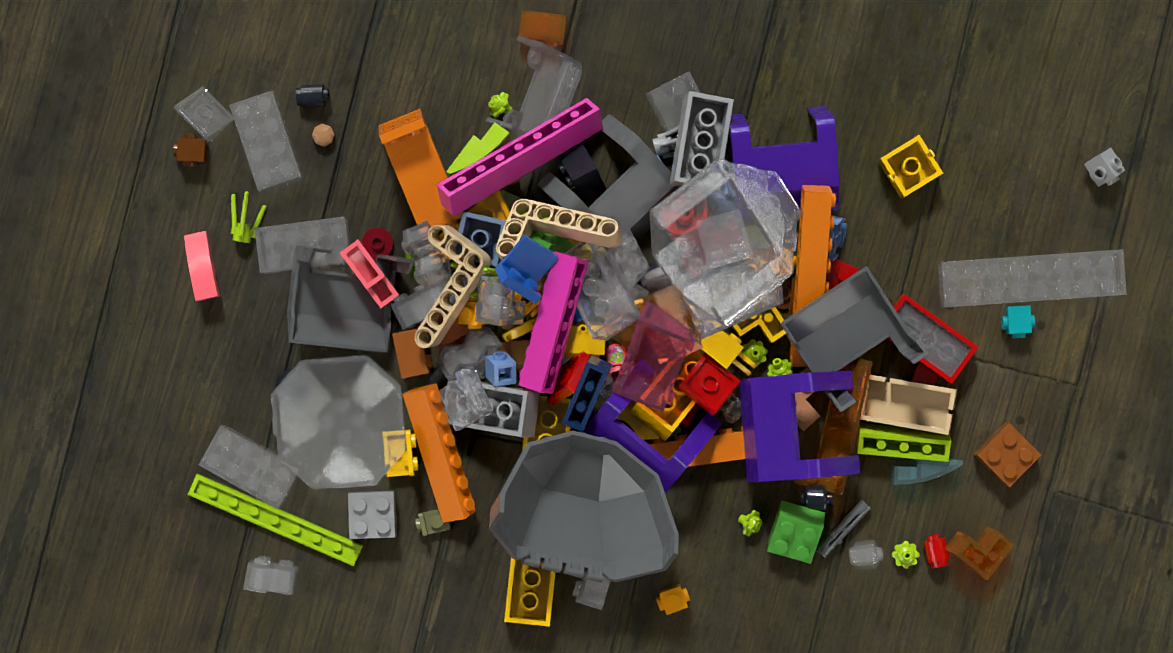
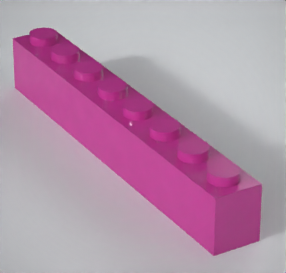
M586 98L437 184L441 205L455 216L603 130L600 109Z

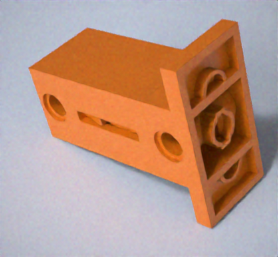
M421 109L379 125V137L385 146L420 233L428 235L429 229L434 225L447 224L453 226L460 223L462 212L453 216L441 205L437 184L446 180L448 175Z

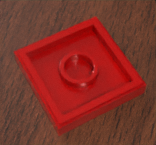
M584 351L580 352L561 365L554 392L549 394L547 403L554 406L575 392L590 356Z
M705 353L677 388L714 416L741 381Z

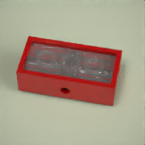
M901 294L893 307L909 332L919 339L929 353L919 360L918 363L922 364L946 383L952 384L978 346L910 297ZM888 337V338L886 339V340H888L890 343H892L893 345H895V344L893 343V341L891 340L890 337Z

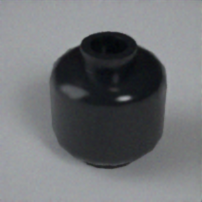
M807 485L804 491H800L801 506L827 513L829 506H833V493L828 492L826 485Z

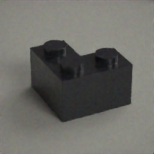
M581 142L558 155L561 161L558 166L564 177L568 175L565 179L570 189L575 188L576 192L574 193L589 208L607 189L595 164Z

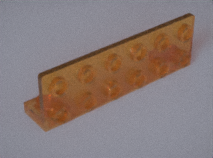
M856 358L838 370L852 372L853 389L845 390L855 399L856 403L840 412L831 400L829 401L817 459L852 456L871 374L872 361ZM847 475L794 479V483L804 486L823 485L826 491L843 495Z

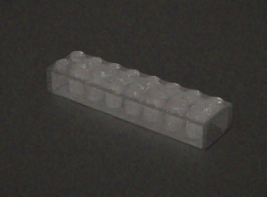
M1123 249L938 263L941 308L1127 295Z

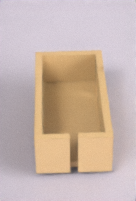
M865 374L858 419L949 435L953 414H949V409L954 410L957 389L890 378V382H887V377Z

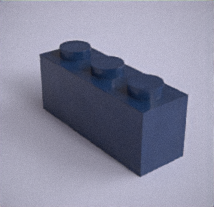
M591 355L562 424L581 432L584 431L613 364Z

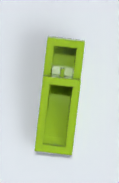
M494 122L482 140L473 135L446 171L448 177L453 176L506 145L511 139L510 133Z

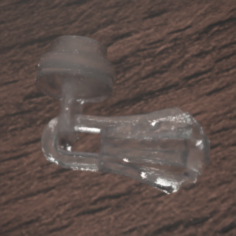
M731 393L727 398L730 404L725 406L723 416L727 422L734 423L740 419L742 411L739 398Z

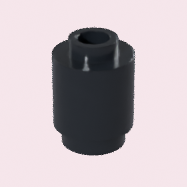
M324 84L302 85L301 88H296L297 106H303V108L325 107L326 102L330 101L329 89H325Z

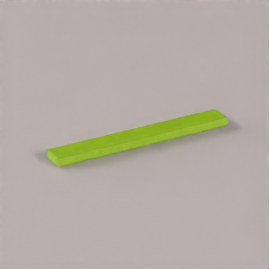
M196 474L188 493L189 496L351 566L355 565L363 547L360 543L200 474Z

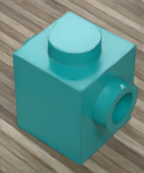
M1031 306L1004 307L1001 327L1002 330H1005V334H1012V338H1026V333H1032V328H1035V317L1031 315Z

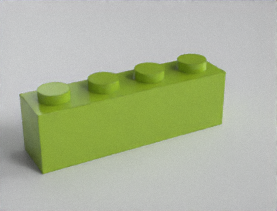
M859 422L856 442L857 454L949 462L951 437L950 434L946 435L901 426Z

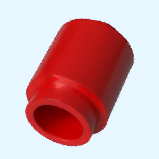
M940 534L926 536L927 540L923 541L927 562L930 563L931 568L949 565L948 559L950 557L945 537H940Z

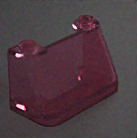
M646 300L636 322L633 337L611 392L663 412L666 404H672L676 394L672 389L687 350L692 351L697 338L693 337L694 332L656 303Z

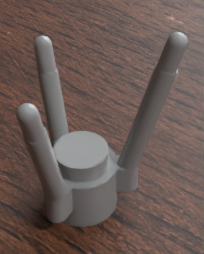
M679 126L665 133L658 134V138L652 139L656 155H663V159L674 157L675 152L670 151L674 150L673 144H676L677 138L671 140V137L668 136L678 132Z

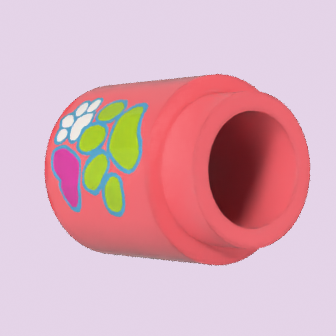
M620 344L609 345L605 349L604 354L605 361L613 364L609 375L612 379L624 378L629 370L626 348Z

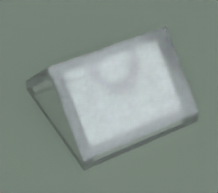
M203 86L174 106V109L210 143L235 118Z

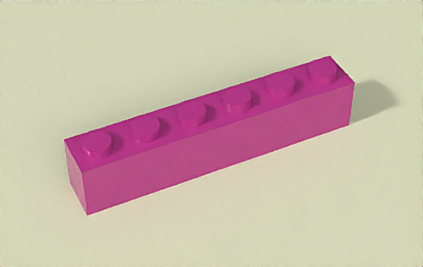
M555 251L554 253L557 254L559 259L550 268L547 280L544 283L543 296L538 305L536 322L532 327V336L526 350V359L520 372L519 386L548 394H553L589 263V260Z

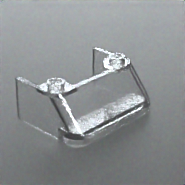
M518 36L517 41L530 47L527 55V64L535 72L520 111L509 110L505 114L503 121L487 117L486 122L491 124L495 122L508 132L522 136L569 108L582 74V65L579 61L543 42Z

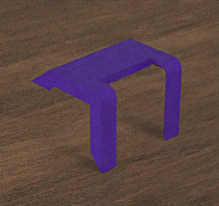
M825 106L807 108L808 113L816 121L818 142L751 147L750 129L746 119L742 114L731 115L728 136L731 139L737 220L800 214L802 185L830 186L832 193L836 195L835 207H831V211L839 210L840 185L835 119Z
M642 359L607 399L583 432L617 441L659 475L664 492L666 493L721 426V422L708 412L668 461L617 419L623 409L657 371L655 367L645 359Z
M851 371L799 373L740 380L747 482L860 474L859 455L800 460L795 393L853 389Z

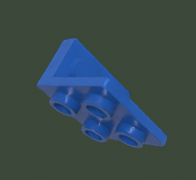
M523 236L496 266L495 270L503 285L536 304L542 298L537 289L539 287L537 283L559 258L557 254L531 238Z

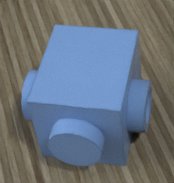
M499 351L494 352L493 355L485 356L486 378L494 387L516 384V362L508 353Z

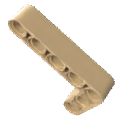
M520 199L511 208L497 242L496 251L502 261L507 255L505 253L511 251L523 236L530 238L533 230L608 248L617 247L622 241V235L618 223L614 219L528 199Z
M434 225L428 231L430 243L457 262L459 266L415 333V342L421 348L435 347L441 343L469 300L470 294L474 292L486 272L483 271V268H489L491 265L490 256L449 225ZM440 230L444 232V239L442 241L439 239ZM458 243L462 245V252L460 254L456 250ZM476 256H478L480 259V265L478 268L474 264V259ZM464 275L468 279V284L466 287L462 283V278ZM452 294L456 298L454 305L450 303V296ZM439 313L443 315L442 324L438 322ZM427 332H429L431 335L430 343H428L426 340Z

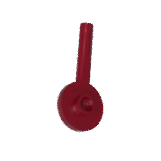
M372 228L362 238V245L374 262H376L378 254L389 255L393 249V238L383 228Z

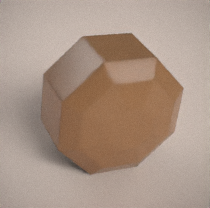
M321 124L314 128L312 137L316 144L325 147L332 144L335 134L332 127Z

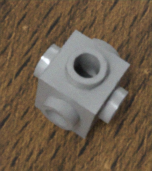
M1112 148L1105 150L1084 164L1091 179L1098 187L1105 183L1108 186L1120 180L1118 175L1125 171L1120 158L1116 156Z

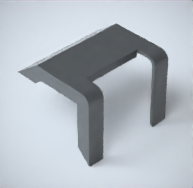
M609 114L602 120L603 130L601 131L623 147L636 161L589 208L551 172L544 176L537 185L560 207L611 218L618 223L622 235L621 243L613 248L598 245L615 264L660 220L658 214L664 199L672 192L684 188L670 185L671 172L638 135Z
M296 245L287 308L288 342L388 353L392 302L381 309L355 274L311 269L316 252L331 254L332 250ZM378 254L375 263L394 287L396 272L409 274L415 260Z
M867 266L780 323L811 372L838 371L888 337L891 338L899 352L913 364L929 354L919 339L909 332ZM846 390L824 391L840 412L856 403L855 399Z

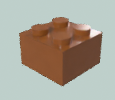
M418 329L392 334L402 379L431 373L430 368H434L432 354L428 355L426 348L419 347L415 342V333ZM426 333V340L429 343L428 334Z
M1006 422L973 454L1007 487H1011L1041 456L1010 423Z

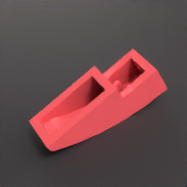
M207 231L185 235L186 255L195 301L220 297L216 279L217 274Z
M356 240L340 252L341 256L381 309L400 296L359 240Z

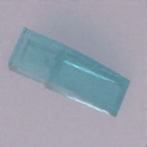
M915 459L914 466H892L891 484H914L932 480L962 466L963 460L949 459V462Z

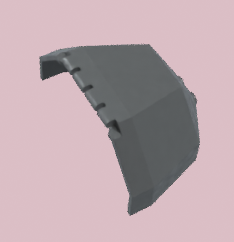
M570 431L528 442L490 509L489 530L512 559L522 560V564L538 568L541 562L542 569L560 573L563 567V573L566 575L582 578L585 573V579L602 582L603 577H605L608 581L620 582L666 571L678 555L679 534L659 475L617 441L609 440L605 437Z

